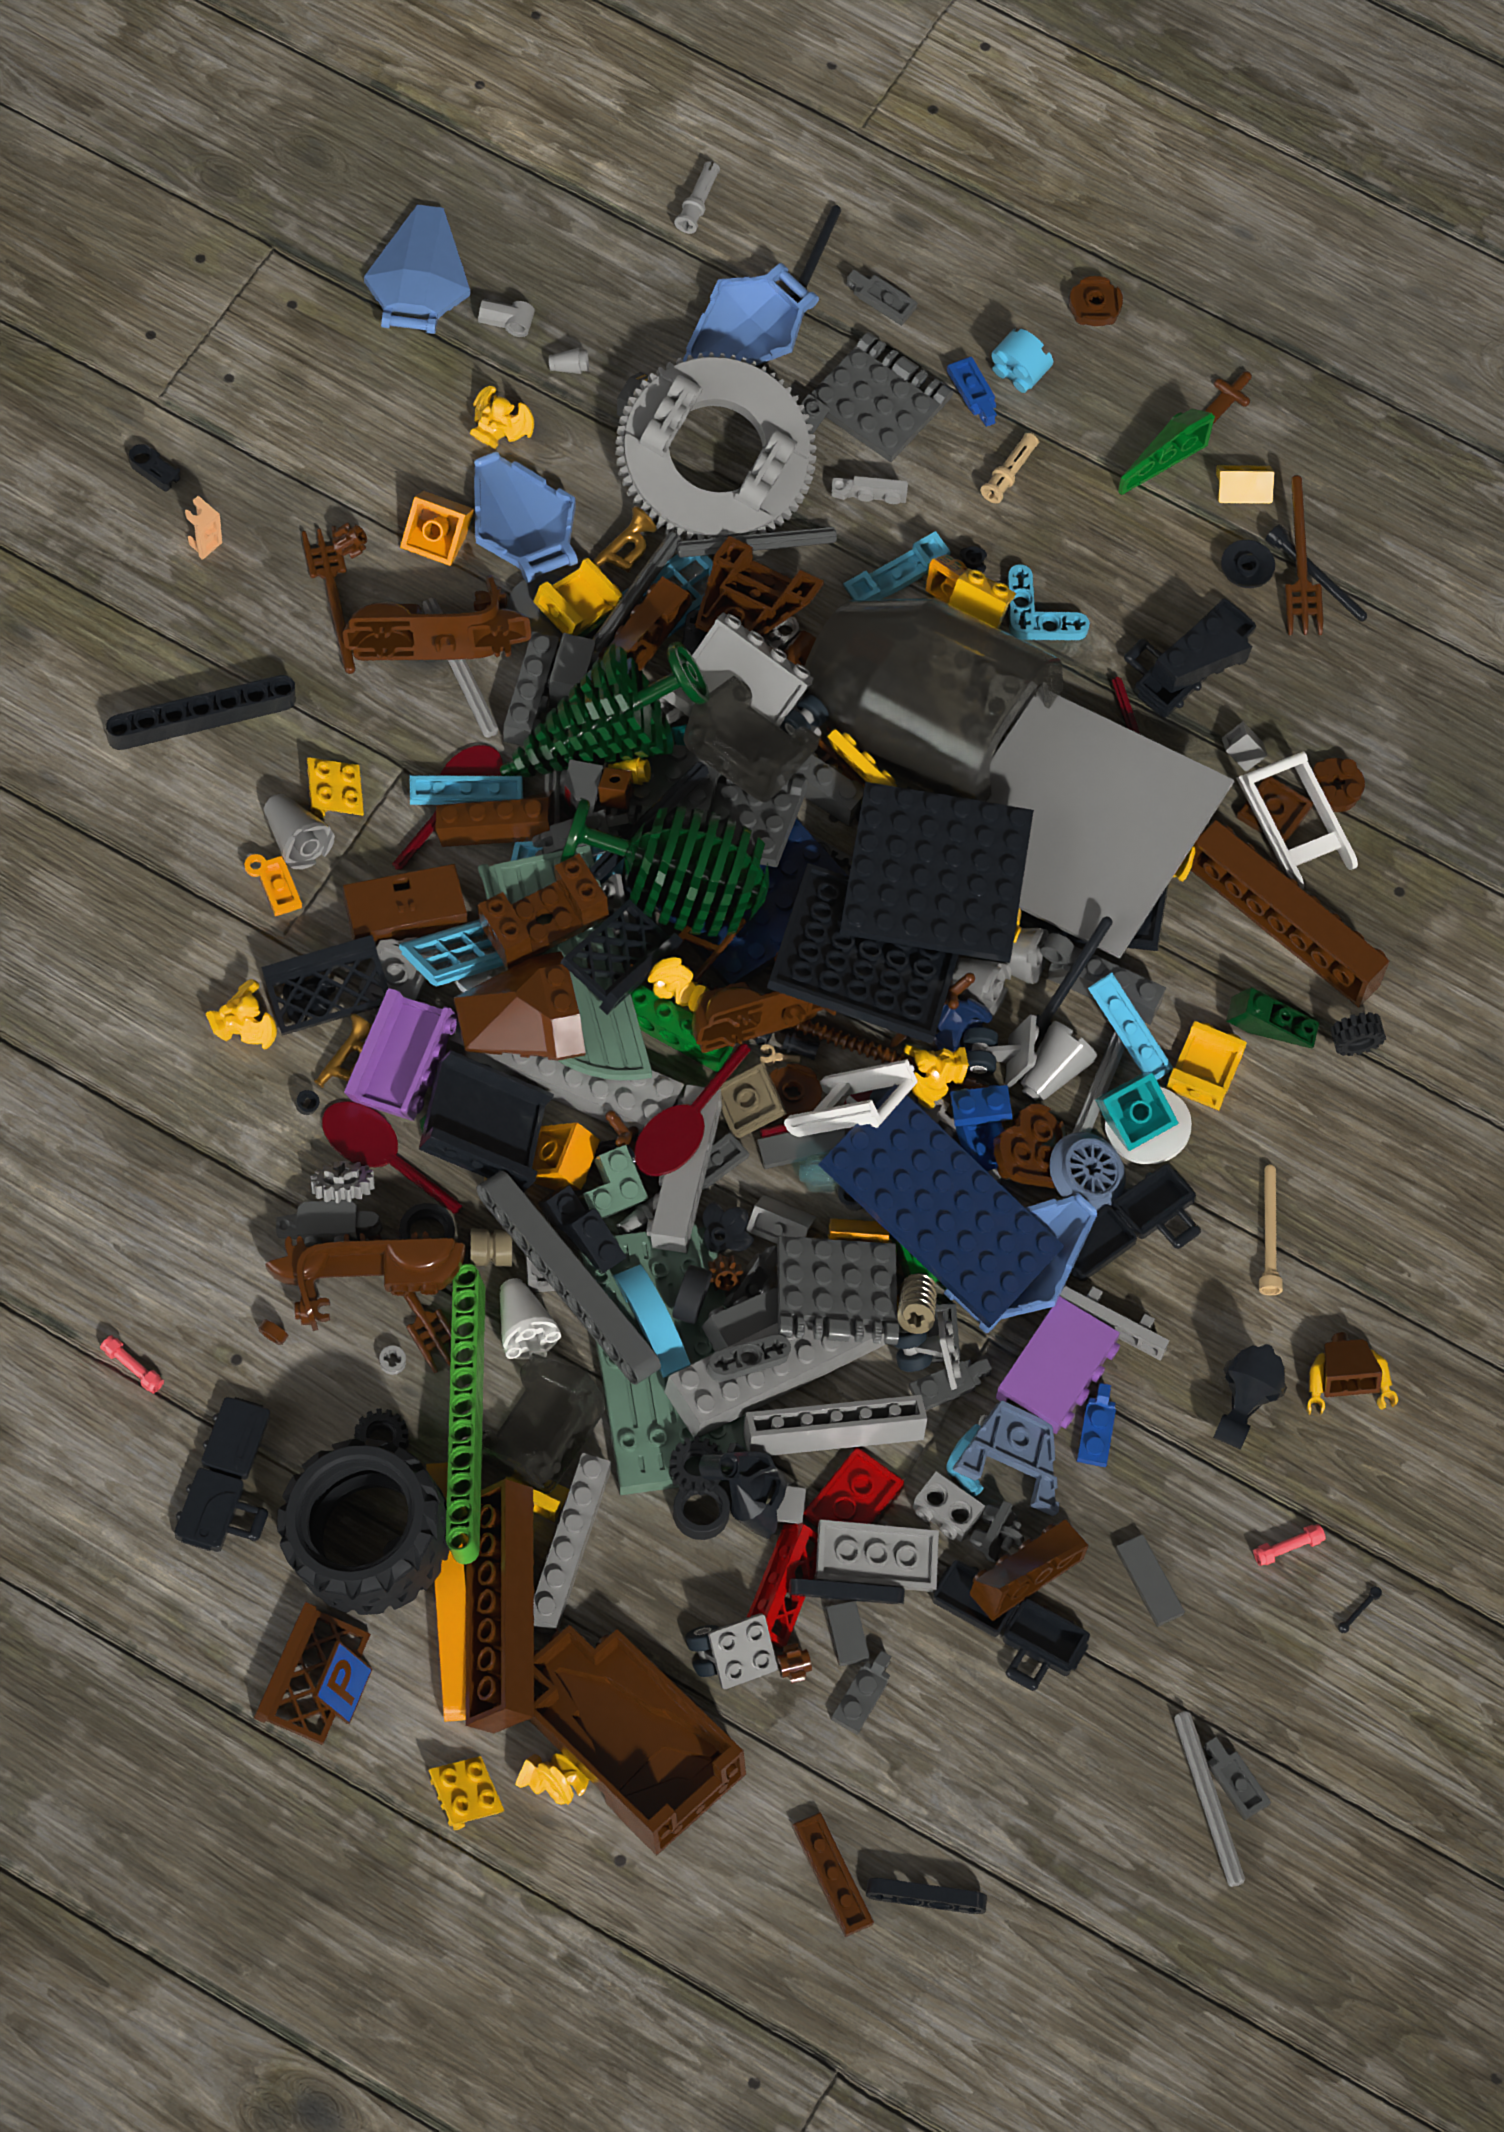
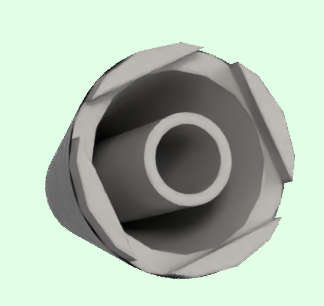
M285 794L273 795L267 800L264 806V813L283 860L291 868L305 869L312 867L316 864V858L321 854L325 857L329 853L335 838L329 825Z
M1022 928L1016 943H1013L1010 963L975 958L1007 964L1011 968L1012 976L1026 983H1037L1046 963V959H1042L1041 948L1049 935L1048 930L1042 928Z
M958 957L951 979L955 984L966 973L971 972L975 975L974 983L957 996L958 1000L967 1001L968 998H971L984 1005L994 1015L1006 997L1008 988L1004 987L1005 979L1011 980V968L1009 965L1000 962Z
M1054 1021L1048 1027L1036 1051L1037 1060L1035 1066L1026 1072L1021 1082V1085L1024 1087L1022 1093L1033 1102L1037 1099L1040 1101L1047 1099L1090 1066L1097 1057L1094 1049L1083 1038L1077 1039L1072 1035L1073 1030L1057 1021Z

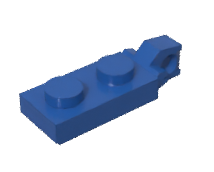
M968 357L947 365L949 376L974 416L979 414L985 427L995 424V416H997L993 409L996 408L995 395L974 359Z
M1099 1383L1096 1399L1089 1398L1085 1408L1077 1462L1100 1467L1107 1466L1116 1413V1403L1109 1401L1111 1385Z

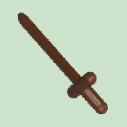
M1243 372L1232 385L1221 378L1214 381V386L1221 391V394L1205 410L1215 416L1213 424L1234 401L1243 407L1250 404L1249 397L1240 392L1251 380L1252 375L1250 372Z
M966 973L955 984L951 980L945 1004H948L950 1009L958 1008L959 1001L957 996L974 983L975 975L973 973ZM897 1033L892 1038L890 1047H896L908 1036Z
M608 1111L605 1117L619 1135L615 1141L616 1145L621 1147L628 1144L634 1152L636 1145L634 1138L639 1134L638 1128L635 1126L627 1128L615 1111ZM653 1176L659 1184V1176Z

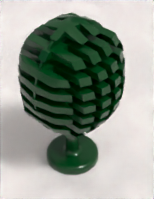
M580 798L560 863L573 857L577 846L581 843L625 857L626 880L630 869L635 876L629 899L637 905L642 889L645 886L649 892L643 912L650 918L658 897L664 899L658 922L667 925L675 902H681L674 929L683 931L691 909L694 908L696 913L690 933L700 935L709 909L715 908L707 936L716 937L727 911H730L732 915L726 933L727 936L736 933L746 910L752 908L750 921L764 903L769 888L768 862L764 872L759 865L765 843L758 837L752 854L749 856L746 851L752 830L748 827L743 826L736 845H733L731 841L736 821L727 818L720 838L716 837L720 814L711 812L704 832H700L699 827L704 809L695 808L687 829H681L687 807L678 806L670 827L662 829L668 807L658 810L650 832L642 835L644 822L631 837V840H627L588 827L585 821L590 808V802L587 799Z

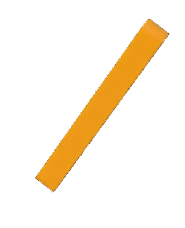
M448 1462L426 1464V1470L441 1489L447 1501ZM449 1551L448 1559L446 1561L442 1560L441 1572L434 1581L444 1722L466 1720L464 1564L456 1562Z

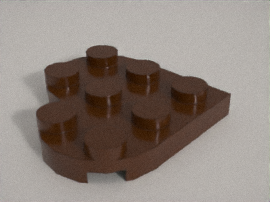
M1030 1104L1013 1116L1014 1126L994 1138V1156L998 1164L997 1171L1002 1178H1010L1022 1184L1056 1189L1050 1174V1157L1055 1145L1060 1139L1067 1136L1063 1121L1061 1120L1058 1123L1056 1118L1048 1112L1051 1108L1042 1104Z

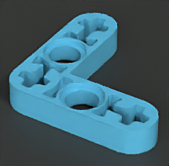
M1021 564L1011 567L1008 573L1007 586L1016 593L1015 598L1023 597L1029 603L1025 607H1020L1014 603L1013 599L1008 605L1009 630L1013 637L1020 640H1081L1086 637L1090 622L1087 616L1082 613L1035 612L1033 574L1031 569ZM1017 575H1022V579H1024L1022 588H1018ZM1020 616H1024V626H1026V629H1021L1020 625H1018ZM1046 621H1051L1056 624L1057 628L1054 631H1047L1043 628L1042 624ZM1063 622H1065V630H1061ZM1073 623H1078L1079 627H1081L1080 630H1075Z

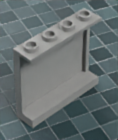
M723 612L716 619L715 624L692 655L708 686L709 701L704 704H696L689 699L681 687L662 698L753 763L759 756L760 749L777 731L785 716L789 714L814 678L809 675L810 673L805 667L800 664L795 665L789 661L787 655L782 650L776 647L772 648L766 644L760 634L744 628L738 618L731 614L726 615Z

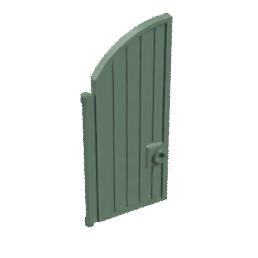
M590 846L577 847L575 855L580 853L586 865L590 868L594 864ZM563 850L494 864V866H489L488 864L478 866L487 899L504 892L510 904H513L556 882L554 866L560 863ZM543 914L537 918V922L548 924L553 918L548 914ZM603 922L538 955L561 951L565 957ZM607 928L608 937L615 938L613 928ZM591 942L592 952L604 953L603 944ZM610 945L611 954L620 955L618 946ZM574 957L572 959L579 967L587 968L586 958ZM593 959L594 969L606 970L605 961ZM612 962L614 972L625 973L622 963ZM570 972L580 1013L586 1055L558 1061L578 1072L603 1079L641 1080L652 1078V1070L631 994L606 1015L599 1008L602 1001ZM595 977L596 983L606 990L608 988L607 978Z

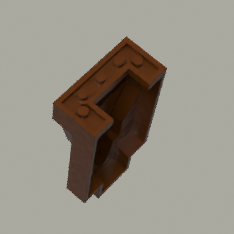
M569 1625L563 1631L559 1630L554 1633L549 1643L543 1649L534 1651V1684L544 1694H538L534 1697V1717L530 1718L529 1721L604 1794L606 1804L656 1856L746 1775L744 1750L618 1629L611 1635H604L594 1649Z

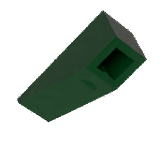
M1252 987L1231 997L1226 1022L1247 1033L1311 1049L1314 1048L1319 1022Z

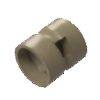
M471 1229L470 1264L474 1266H487L489 1262H493L495 1266H512V1238L505 1229H495L493 1233H489L488 1229Z

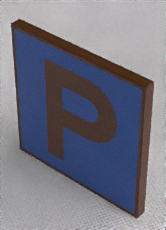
M336 1641L313 1697L346 1724H350L373 1669L340 1641Z

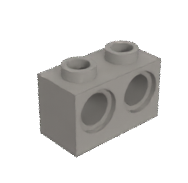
M937 1471L916 1496L913 1509L916 1510L915 1512L918 1517L926 1522H933L940 1527V1531L946 1537L952 1540L957 1539L961 1543L981 1518L985 1505ZM936 1496L941 1499L942 1503L933 1505L927 1498ZM959 1513L964 1515L967 1520L957 1522L952 1518V1515Z

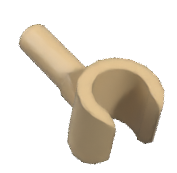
M764 1044L760 1047L762 1053L771 1054L769 1057H760V1061L766 1066H772L776 1061L800 1062V1056L777 1053L772 1045Z

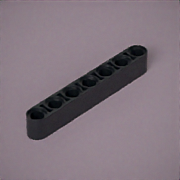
M278 675L117 714L110 717L106 723L108 743L113 749L125 750L285 711L295 705V682L289 676ZM281 691L288 692L287 694H278ZM253 698H261V700H258V701H252L251 699H253ZM227 704H232V705H234L233 707H230V708L224 707V706L227 705ZM199 711H206L204 714H197ZM173 717L180 718L179 720H176V721H171V720H169V719H171V718H173ZM145 724H151V725H152V726L146 727V728H145V727H142V725H145ZM117 731H125L122 734H115Z

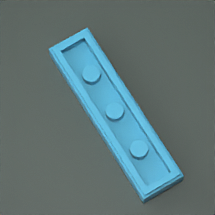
M410 775L409 779L410 805H443L523 798L522 776Z
M1113 973L1088 987L1142 1073L1151 1072L1156 1080L1173 1070L1169 1060Z

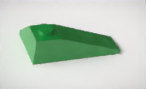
M1193 408L1185 413L1180 412L1174 415L1170 422L1123 474L1118 489L1120 495L1207 447L1215 416L1210 412Z

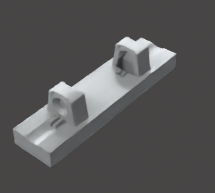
M1067 1286L1063 1288L1060 1297L1120 1332L1118 1339L1161 1361L1170 1340L1151 1331L1155 1318L1144 1314L1139 1324L1099 1304L1098 1302L1103 1291L1093 1286L1087 1296Z

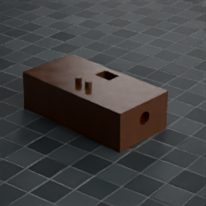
M455 864L343 885L344 904L353 940L373 935L375 945L378 946L380 940L395 939L400 941L405 938H420L467 923V911Z

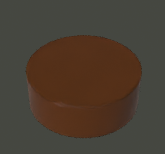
M264 1319L258 1328L264 1337L277 1345H283L289 1337L282 1328L267 1319Z

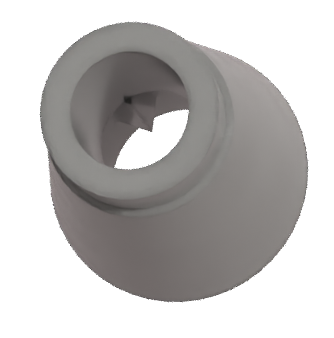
M579 347L549 355L550 371L575 374L589 371L587 349L581 350Z

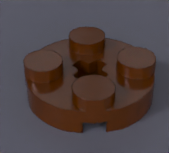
M1089 276L1080 280V284L1072 288L1069 299V307L1075 316V321L1080 325L1086 324L1089 326L1114 324L1123 304V295L1118 286L1115 288L1110 284L1109 279L1100 276ZM1093 298H1098V301L1103 303L1095 305L1091 302Z
M1329 758L1315 764L1313 773L1333 812H1343L1353 808L1356 802L1361 799L1365 788L1364 776L1357 768L1356 762L1351 759ZM1333 780H1337L1341 782L1342 785L1341 788L1338 790L1335 786H1330L1329 783H1332Z
M787 1064V1067L779 1070L777 1068L770 1073L787 1114L780 1118L786 1120L790 1115L813 1111L820 1104L822 1087L817 1080V1075L810 1068L801 1064ZM793 1087L798 1088L797 1093L800 1095L794 1098L789 1097L785 1090H791Z

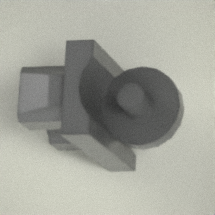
M1003 1501L1001 1507L987 1504L982 1519L984 1523L991 1525L988 1532L977 1528L970 1537L972 1546L983 1552L988 1561L994 1563L1002 1549L1009 1551L1012 1544L1020 1546L1024 1541L1023 1535L1018 1532L1021 1524L1016 1521L1018 1517L1011 1510L1012 1504Z

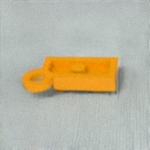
M258 854L247 857L244 863L245 871L250 876H260L275 917L302 908V902L282 856L267 861ZM253 862H259L261 864V867L258 869L251 868V864Z

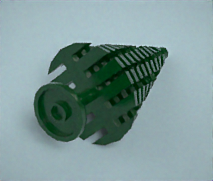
M674 642L669 645L667 650L672 673L649 685L648 679L642 670L639 671V666L632 657L627 659V652L622 647L616 648L615 644H611L605 650L603 660L601 661V657H599L593 664L592 670L580 679V683H576L570 689L569 696H564L558 702V713L556 714V708H553L547 714L546 722L544 724L540 722L535 728V736L529 734L524 740V749L520 746L517 747L512 753L513 761L501 765V775L517 776V774L521 773L524 777L535 776V769L543 775L552 773L553 768L556 771L568 770L570 760L603 765L604 760L605 762L615 763L619 762V759L625 761L632 760L634 756L648 758L654 757L655 754L659 753L660 756L672 753L674 746L672 732L666 714L661 716V703L659 699L681 687L694 703L704 704L708 702L710 698L708 686L698 664L683 644Z

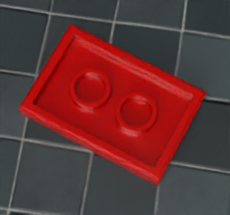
M856 1447L803 1512V1517L816 1527H818L820 1520L873 1524L904 1485V1480Z

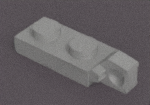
M854 476V480L833 478L832 497L842 500L855 497L865 502L883 500L889 504L906 503L908 482Z

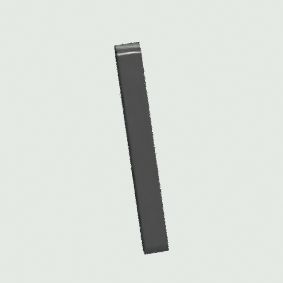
M499 1171L477 1185L478 1196L624 1376L632 1384L637 1385L661 1368L658 1356L505 1171Z

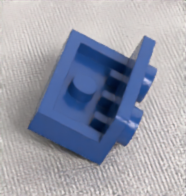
M991 1085L986 1088L961 1089L950 1092L955 1127L1012 1120L1008 1085Z
M1001 1121L956 1126L961 1147L986 1171L996 1169L998 1164L994 1156L993 1140L1005 1131Z

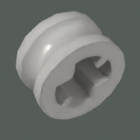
M397 1346L384 1348L379 1356L381 1369L390 1375L402 1372L406 1366L404 1351ZM390 1354H395L397 1360H401V1362H396V1366L391 1367L385 1358L390 1359Z

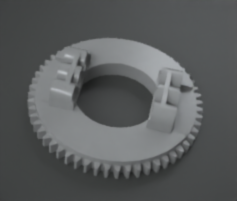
M710 352L709 357L705 358L702 353H699L697 359H693L691 355H688L685 362L678 358L675 366L668 362L666 370L659 367L657 376L653 373L649 374V382L643 380L640 385L641 389L636 388L634 390V397H629L627 402L629 406H625L623 409L625 416L620 417L619 423L622 426H618L616 432L620 436L616 437L615 444L619 445V447H616L615 455L621 456L617 458L616 465L622 466L618 473L619 476L626 477L623 479L622 485L631 486L627 491V495H636L633 505L642 504L641 509L644 512L649 511V517L652 520H658L657 529L666 525L665 534L668 535V533L675 530L676 535L680 537L685 535L686 541H691L692 538L701 540L764 534L766 530L774 533L775 525L781 528L784 524V519L789 520L791 518V511L796 512L799 505L797 503L802 504L805 498L803 494H807L810 488L806 484H811L813 480L810 474L814 473L815 466L811 464H815L817 456L812 455L816 451V445L811 443L814 442L815 435L808 434L812 431L813 425L806 424L809 414H802L805 406L797 405L798 395L791 396L792 388H784L783 379L779 381L774 379L776 373L773 372L769 375L766 373L765 366L759 369L756 367L755 361L748 364L746 363V358L743 357L739 361L736 360L733 354L729 359L725 358L724 353H721L720 357H715L713 352ZM707 406L725 407L743 415L757 430L763 449L739 489L729 492H710L700 489L684 479L674 466L669 446L690 411Z

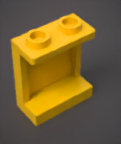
M586 558L582 561L578 570L555 584L551 585L547 581L540 585L533 602L562 633L577 636L612 612L623 595L619 588L612 584L602 573L601 569L589 558Z
M968 568L956 582L937 632L986 657L998 641L996 634L1007 607L1015 598L1016 593L1005 584L997 583L985 577L982 572Z
M1194 1021L1176 1066L1169 1077L1166 1089L1219 1111L1244 1054L1247 1042L1236 1034H1226L1216 1030L1208 1023Z

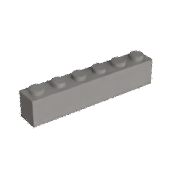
M686 1085L684 1096L679 1095L677 1105H691L705 1087ZM721 1089L715 1093L701 1111L704 1118L705 1131L696 1153L679 1169L659 1176V1186L662 1187L660 1194H655L653 1211L656 1212L654 1219H649L647 1225V1236H651L652 1248L683 1253L688 1251L722 1108Z
M922 1395L746 1412L743 1436L747 1451L761 1452L770 1456L924 1440L927 1415Z
M585 1453L581 1455L534 1596V1631L552 1636L559 1630L610 1476L611 1461Z

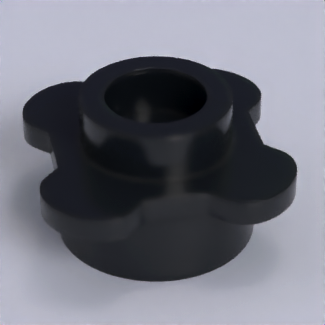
M970 546L960 551L962 562L967 568L978 570L982 573L985 572L986 565L984 564V559L987 557L985 550L976 546Z

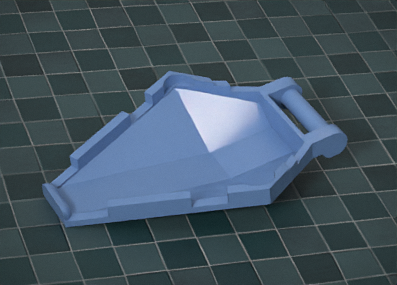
M417 205L365 274L364 283L384 311L381 322L382 328L396 326L427 330V333L435 334L438 319L445 312L450 311L454 306H457L470 296V288L444 208ZM393 314L428 318V320H426V319H418V318H410V317H402V316H394Z
M783 263L776 265L767 275L752 278L748 276L718 279L710 296L711 301L705 313H702L686 347L687 352L683 361H687L688 355H691L693 359H697L699 353H702L705 358L709 357L710 352H713L715 357H720L721 353H724L725 358L729 359L733 354L736 360L739 361L744 357L746 358V363L751 364L755 361L757 366L789 354L793 351L804 313L818 303L819 297L814 292H809L788 273V268ZM777 280L783 281L802 300L797 303L775 282Z
M493 452L476 459L474 462L476 544L518 567L526 583L534 581L535 577L562 566L577 564L576 553L570 545L576 508L575 497L560 488L557 490L546 484V479L517 461L509 462L501 457L499 452Z
M1077 1193L1075 1196L1059 1201L1051 1199L1026 1207L1064 1247L990 1328L978 1319L948 1289L945 1290L944 1294L964 1308L979 1323V1328L985 1333H989L1001 1319L1054 1307L1097 1217L1095 1207L1081 1194Z

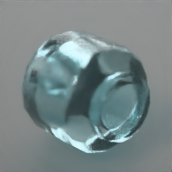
M810 1155L805 1165H800V1181L805 1182L806 1188L810 1192L831 1193L839 1185L818 1165L826 1155Z

